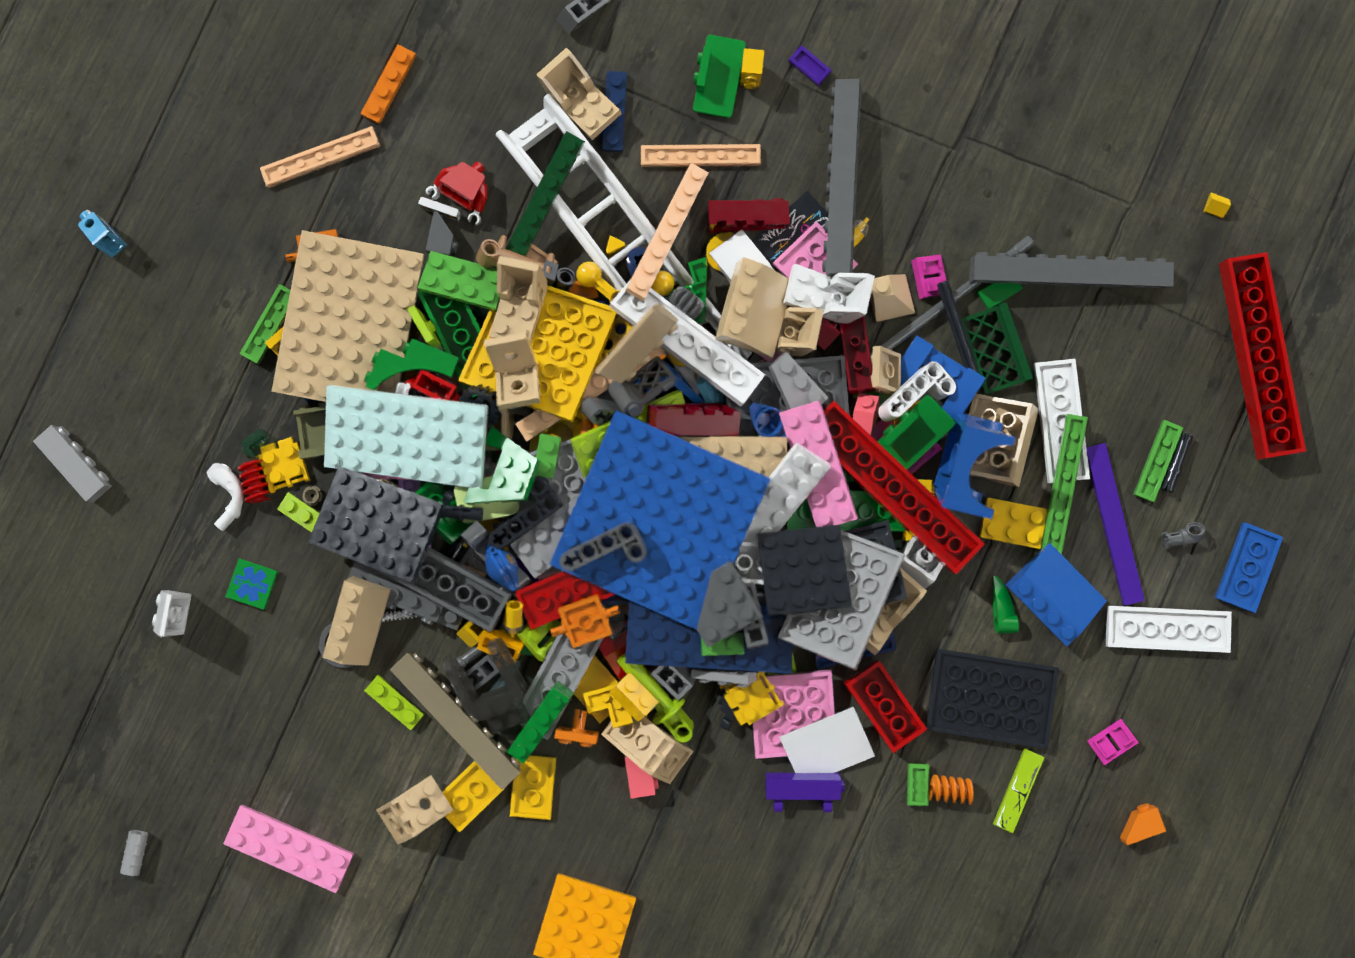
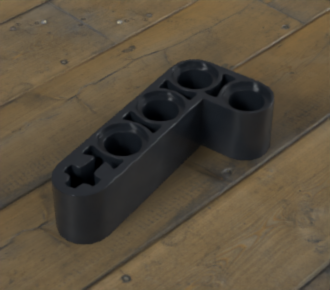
M535 477L530 489L536 502L490 534L489 542L492 547L496 549L505 547L560 508L561 499L545 477ZM537 480L544 483V490L542 492H538L534 488V483ZM549 497L554 498L556 501L554 509L546 506V500ZM531 509L538 511V520L533 521L530 519L529 512ZM514 521L521 523L522 529L520 532H515L512 529ZM508 532L509 535L503 538L502 542H496L497 535L500 536Z

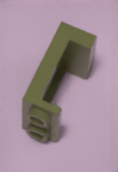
M326 402L319 403V407L311 408V405L299 406V410L293 411L297 418L301 450L298 451L299 459L310 460L324 457Z

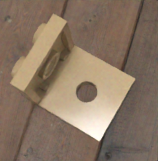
M526 332L484 340L486 351L496 373L497 406L499 410L541 403L538 363ZM518 385L523 386L519 390H514V388Z
M430 775L376 811L396 843L401 844L415 837L453 811L432 775ZM421 799L428 801L429 807L427 810H423L420 807Z

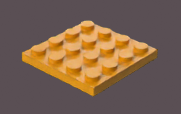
M558 873L533 955L542 958H618L636 897Z

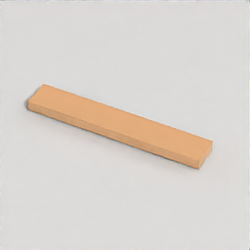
M371 126L260 167L266 186L270 188L380 147L374 128Z
M760 144L641 145V167L689 166L691 163L696 166H760Z

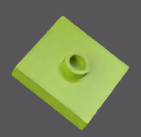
M414 305L408 308L409 314L425 341L431 347L441 351L445 350L431 320H428Z

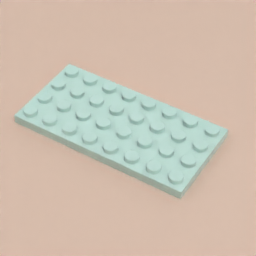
M329 385L326 392L324 467L337 469L344 467L358 472L482 488L488 406Z

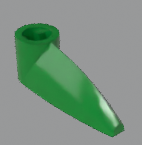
M992 576L995 633H1018L1019 621L1017 615H1015L1011 597L999 577Z

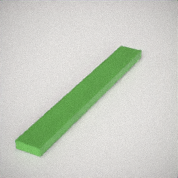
M1066 414L1040 551L1048 543H1051L1062 555L1088 417Z

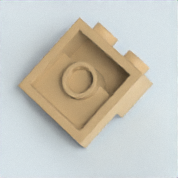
M874 346L871 356L873 363L872 387L876 388L878 393L893 395L900 388L901 354L882 346Z

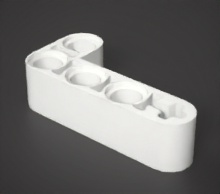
M930 362L920 368L880 406L879 416L883 421H892L901 416L926 391L933 398L942 400L955 392L956 384L939 363Z

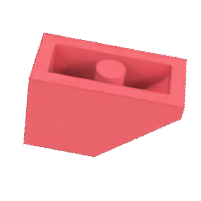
M859 393L853 419L867 433L873 436L879 415V396Z
M625 755L631 798L655 795V789H659L658 779L646 773Z

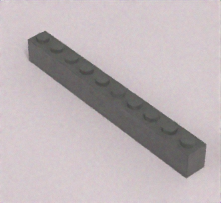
M836 79L835 87H832L831 92L834 106H831L830 111L833 125H830L829 130L832 144H829L828 151L829 156L832 157L831 163H828L827 168L828 175L831 176L830 182H827L826 187L829 202H826L825 206L826 214L829 215L828 221H825L824 225L825 233L828 234L827 241H824L823 245L826 260H823L822 264L823 272L831 277L837 273H853L862 91L860 79Z
M978 252L970 258L969 282L1167 289L1173 287L1174 262H1167V259L1164 258L1154 259L1153 262L1147 261V258H1135L1134 261H1127V257H1116L1115 260H1108L1106 256H1098L1095 259H1088V256H1075V259H1068V255H1056V258H1048L1047 254H1038L1036 257H1028V254H1016V257H1008V253H996V256H989L987 252Z

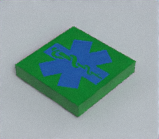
M239 558L225 597L266 610L279 571Z

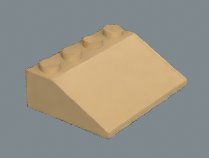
M745 257L737 261L715 339L773 358L787 307L783 302L789 279L757 261Z
M661 303L652 306L595 372L620 384L625 382V380L630 382L637 374L634 370L639 365L643 367L650 359L648 354L652 350L657 351L663 345L662 339L666 334L670 336L678 328L676 323L679 320Z
M976 394L972 400L969 415L1003 423L1000 433L1014 436L1015 440L1013 446H995L980 454L974 461L969 475L1019 487L1039 409L1031 403Z

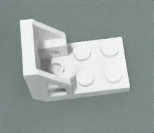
M794 264L791 268L783 304L795 308H818L824 310L823 318L837 323H850L866 315L875 276L868 273H837L831 277Z

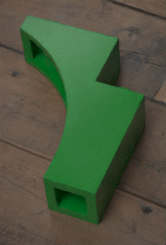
M412 339L411 343L406 342L403 349V354H406L404 358L383 349L375 352L371 361L374 364L372 371H367L363 382L366 383V388L375 391L379 385L394 375L421 369L437 372L452 378L459 357Z

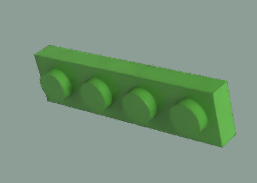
M281 284L278 285L240 352L242 356L260 364L269 348L265 342L279 331L285 320L290 289Z
M1162 420L1133 493L1134 496L1149 502H1155L1183 427Z

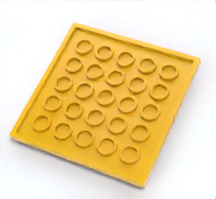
M547 285V292L531 341V347L538 363L541 403L526 405L527 407L573 423L618 317V313L608 305ZM489 310L458 381L469 387L482 384L484 389L489 386L492 393L494 391L497 392L496 373L486 351L484 340L490 339L489 334L496 311ZM518 385L514 388V390H519L523 386Z

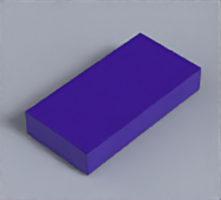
M802 45L788 60L793 67L817 87L820 86L832 71Z

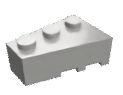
M787 352L779 356L768 367L787 409L820 400L822 405L828 399L827 395Z

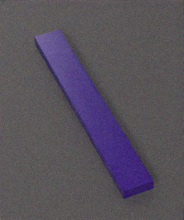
M1106 443L1086 447L1089 471L1122 604L1129 605L1145 601Z

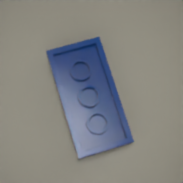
M1243 522L1215 599L1256 613L1283 537Z

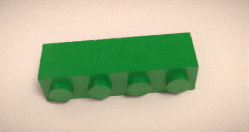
M557 681L507 753L524 764L571 699L574 692Z

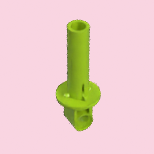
M624 653L617 660L618 664L627 674L630 672L658 701V704L654 707L657 712L652 722L655 725L663 722L677 741H689L692 737L694 723L681 708L685 699L682 697L679 701L676 698L671 700L644 665L625 664L626 653ZM685 727L689 731L682 732L679 728Z

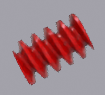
M263 459L245 462L237 468L238 471L244 472L239 475L240 479L245 480L241 483V486L247 487L243 494L250 495L245 498L246 503H260L271 500V498H265V495L270 493V490H263V487L267 486L268 482L261 481L266 475L259 473L265 469L262 466H258Z

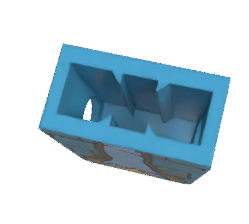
M85 210L80 214V219L82 220L78 224L80 229L94 246L111 258L127 245L115 230L95 212Z

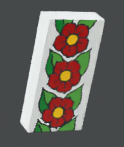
M420 197L418 204L421 209L433 213L436 211L441 216L456 221L460 220L461 213L458 209Z

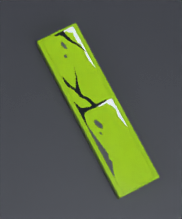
M1024 748L993 824L1011 833L1014 832L1045 757Z

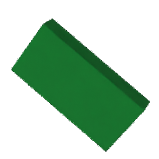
M993 283L977 294L986 309H990L1023 288L1021 284Z

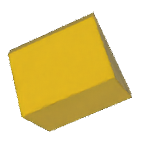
M1210 193L1203 212L1223 218L1231 206L1230 199Z
M610 236L606 248L607 256L610 258L626 247L625 243Z

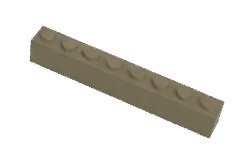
M408 652L390 669L392 673L503 790L523 771L520 768L522 766L521 763L506 753L508 751L501 742L497 743L492 738L494 736L487 727L483 728L478 723L480 721L473 712L469 713L464 708L466 706L459 697L455 698L450 693L452 691L445 682L441 683L436 678L438 676L431 667L427 668L422 663L424 660L418 653Z

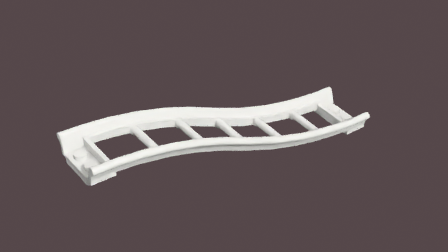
M547 94L544 97L543 110L508 135L504 131L499 130L496 136L536 187L539 185L543 174L525 151L557 127L563 134L568 131L586 141L570 172L579 165L587 163L611 195L579 219L576 218L559 194L552 207L594 263L601 268V272L613 288L622 290L626 283L614 267L627 257L632 249L646 243L649 245L656 230L580 130L553 97ZM617 202L641 236L608 260L584 226L612 203L615 204ZM669 250L663 265L674 278V285L678 283L679 286L684 287L693 284L692 277L673 252ZM706 297V322L699 325L702 326L709 323L717 333L721 314ZM725 343L748 361V357L752 354L751 351ZM675 366L696 394H701L696 385L700 375L688 366Z

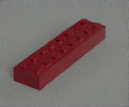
M865 316L850 323H839L849 395L875 391L871 382L872 365Z

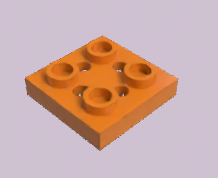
M574 709L572 727L558 726L555 738L559 739L560 743L571 744V742L577 741L580 742V746L592 747L598 741L599 732L584 729L587 711L582 710L581 718H579L580 709Z

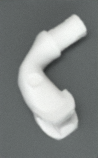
M214 463L207 471L209 479L216 485L220 484L232 496L231 502L225 508L226 511L214 523L220 530L225 531L235 518L238 519L241 514L245 496L243 494L244 487L241 486L240 480L232 472V469L225 464Z

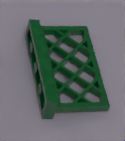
M1007 302L961 318L978 372L982 376V371L987 373L985 382L982 385L985 395L1033 379ZM996 312L998 321L995 326L984 322L987 314ZM972 319L979 322L980 325L976 333L967 330L965 322ZM982 324L993 329L989 339L978 335ZM995 330L1003 333L1005 337L1002 345L991 341ZM976 337L987 342L982 352L973 347ZM989 343L1000 348L995 358L984 353ZM1002 349L1010 352L1011 359L1008 364L997 359ZM982 356L993 360L989 371L980 367L979 362ZM1012 360H1013V363H1014V366H1015V367L1010 366ZM995 362L1006 366L1002 377L991 372ZM1008 368L1017 372L1018 380L1011 382L1004 379ZM989 375L1000 379L997 387L988 390L986 380ZM1002 381L1006 382V384L1000 386Z

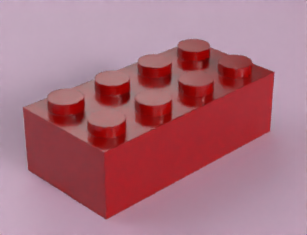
M879 660L873 661L843 682L891 752H896L927 730Z

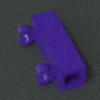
M766 772V799H774V812L783 811V800H822L823 812H832V800H841V793L845 792V782L841 780L839 773Z

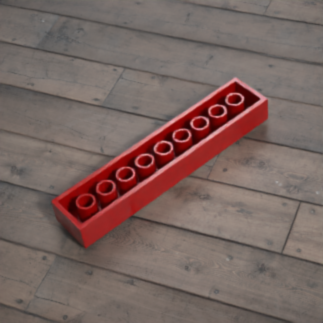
M1268 253L1228 258L1219 263L1256 460L1306 452Z
M833 401L823 412L842 470L951 574H957L984 546V543L950 510L942 507L939 500Z

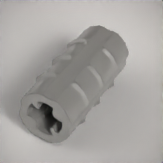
M140 830L129 831L125 851H123V861H121V874L128 876L140 874L141 865H143V855H145V846L147 845V832Z

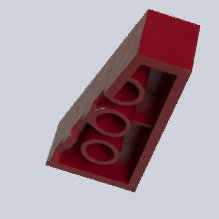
M774 198L772 200H708L709 234L739 232L741 229L744 232L789 229L788 200H783V198Z
M722 402L648 405L646 424L675 436H738L741 412Z

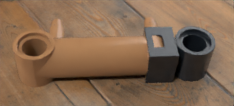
M505 235L500 237L498 243L491 239L482 242L476 255V260L482 267H497L499 256L539 264L547 279L548 286L569 292L576 281V275L571 269L564 267L558 270L559 264L554 263L555 255L553 253H550L545 262L541 263L505 249L507 243Z

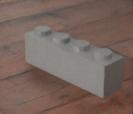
M49 426L33 442L86 502L94 503L112 487L108 482L109 478L105 473L99 472L95 468L96 463L89 456L86 457L81 452L83 448L68 437L70 434L64 427Z

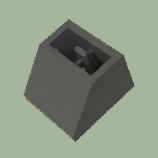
M645 666L649 673L678 701L689 691L696 678H691V670L694 668Z

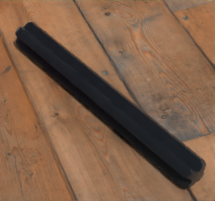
M942 281L937 284V288L965 368L968 369L969 367L979 373L949 282Z

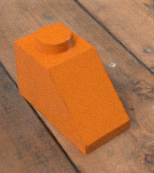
M1146 803L1139 805L1137 810L1132 811L1120 836L1121 842L1130 845L1166 832L1158 808Z

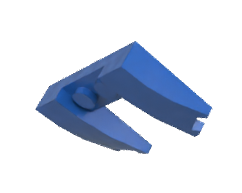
M916 336L901 358L900 387L921 367L930 362H937L956 384L955 392L948 397L942 408L951 417H953L954 411L964 413L986 378L969 367L968 369L934 349V346L929 342Z

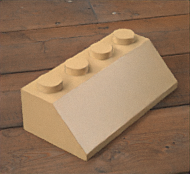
M355 576L344 581L323 658L339 664L369 665L391 589Z

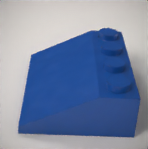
M1048 543L1005 584L1065 646H1068L1083 632L1107 601L1051 543Z

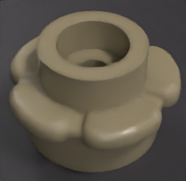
M312 486L305 488L302 498L305 503L315 506L322 500L323 495L318 487Z

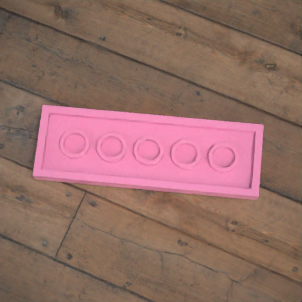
M820 400L780 412L790 448L792 449L798 443L830 463L831 466L807 496L816 527L839 525L856 520L858 516Z
M245 805L239 807L223 843L334 893L338 892L354 855L353 852Z

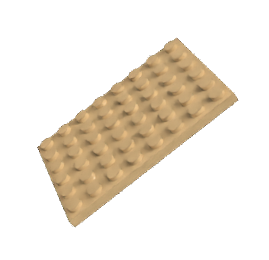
M302 230L271 392L326 402L327 386L329 385L371 390L365 387L366 383L363 381L367 371H372L374 364L371 361L375 352L383 349L403 358L406 355L403 354V349L406 342L409 341L413 320L408 312V308L416 304L425 255ZM402 373L390 377L379 385L375 391L395 393L398 383H401Z

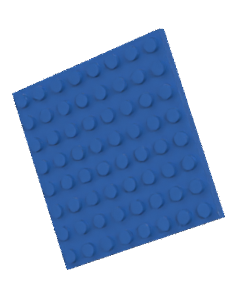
M616 410L549 565L697 630L711 572L729 561L734 563L771 478ZM624 522H632L636 525L647 547L645 557L638 562L631 561L621 546L571 571L563 569L560 565V558L567 550ZM630 527L622 528L623 536L629 538L633 535ZM605 536L603 538L605 546H613L614 541L612 537ZM589 545L585 546V554L593 556L595 554L594 548ZM633 546L631 548L634 556L642 555L641 547ZM579 553L572 558L568 555L566 562H571L573 565V562L580 557Z

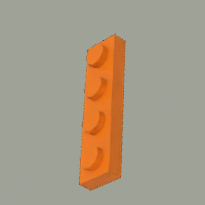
M400 45L396 46L360 113L363 117L380 125L416 58L414 52Z

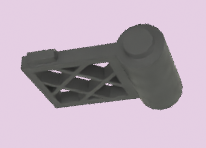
M656 356L637 370V374L630 382L625 380V382L620 384L613 381L609 385L608 392L624 414L633 418L641 414L644 404L663 390L667 391L675 385L676 377L659 356ZM659 364L658 370L651 372V370ZM669 376L663 382H659L661 377ZM655 377L653 383H647L648 378ZM642 378L641 383L633 384L637 379ZM644 389H650L647 394L642 396Z

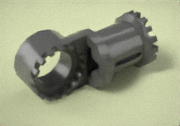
M1191 522L1186 528L1179 529L1177 532H1162L1161 538L1163 539L1161 540L1164 541L1162 542L1164 549H1170V547L1179 545L1184 547L1190 543L1201 542L1204 537L1205 527L1200 523ZM1196 530L1199 531L1200 534L1195 535L1190 533L1189 531Z

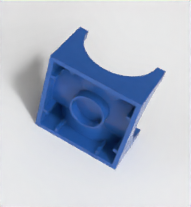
M954 411L953 419L955 420V425L948 432L934 482L935 494L944 508L992 519L994 510L980 503L983 493L969 486L970 470L974 461L984 451L1000 445L1013 446L1015 437L1000 433L1003 426L1001 422Z

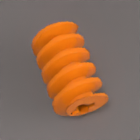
M933 775L929 783V800L935 795L936 801H939L940 797L943 796L944 802H947L949 797H951L953 803H956L957 798H959L961 804H964L965 799H968L969 805H972L974 797L972 782L970 778H966L963 781L961 777H958L955 781L953 776H950L947 780V777L944 775L940 779L938 775Z

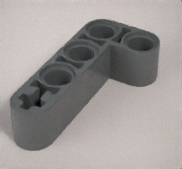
M645 389L643 391V395L648 393ZM593 397L584 400L580 407L581 412L596 425H602L611 421L616 410L623 413L616 402ZM655 397L652 398V399H651L650 401H648L646 404H648V403H650V402L656 400V398H655Z
M475 521L461 534V538L486 565L485 545L490 543L489 534L479 522ZM519 566V588L517 590L532 583L531 579Z
M624 522L567 550L560 558V565L563 569L571 571L621 546L631 561L638 562L645 557L647 547L636 525L632 522ZM630 527L633 535L629 538L623 536L622 528ZM605 536L612 537L614 541L613 546H605L603 538ZM585 546H592L595 554L593 556L586 555L584 552ZM633 546L641 547L642 555L634 556L631 548ZM579 553L580 557L573 562V565L571 562H566L568 555L572 558Z

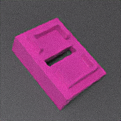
M941 254L913 259L911 262L919 300L940 295L937 284L946 281ZM939 274V277L924 279V275Z
M1122 719L1087 741L1103 766L1139 743ZM1107 734H1109L1111 738L1114 740V742L1117 744V746L1120 749L1119 751H1117L1115 747L1112 745V743L1109 741V739L1106 736Z

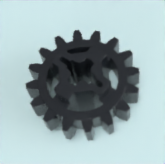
M479 384L478 386L472 385L462 392L463 395L459 397L461 402L488 406L487 417L489 418H487L486 429L498 422V418L502 414L498 412L500 410L497 406V398H495L496 391L491 393L489 386L483 389V385Z

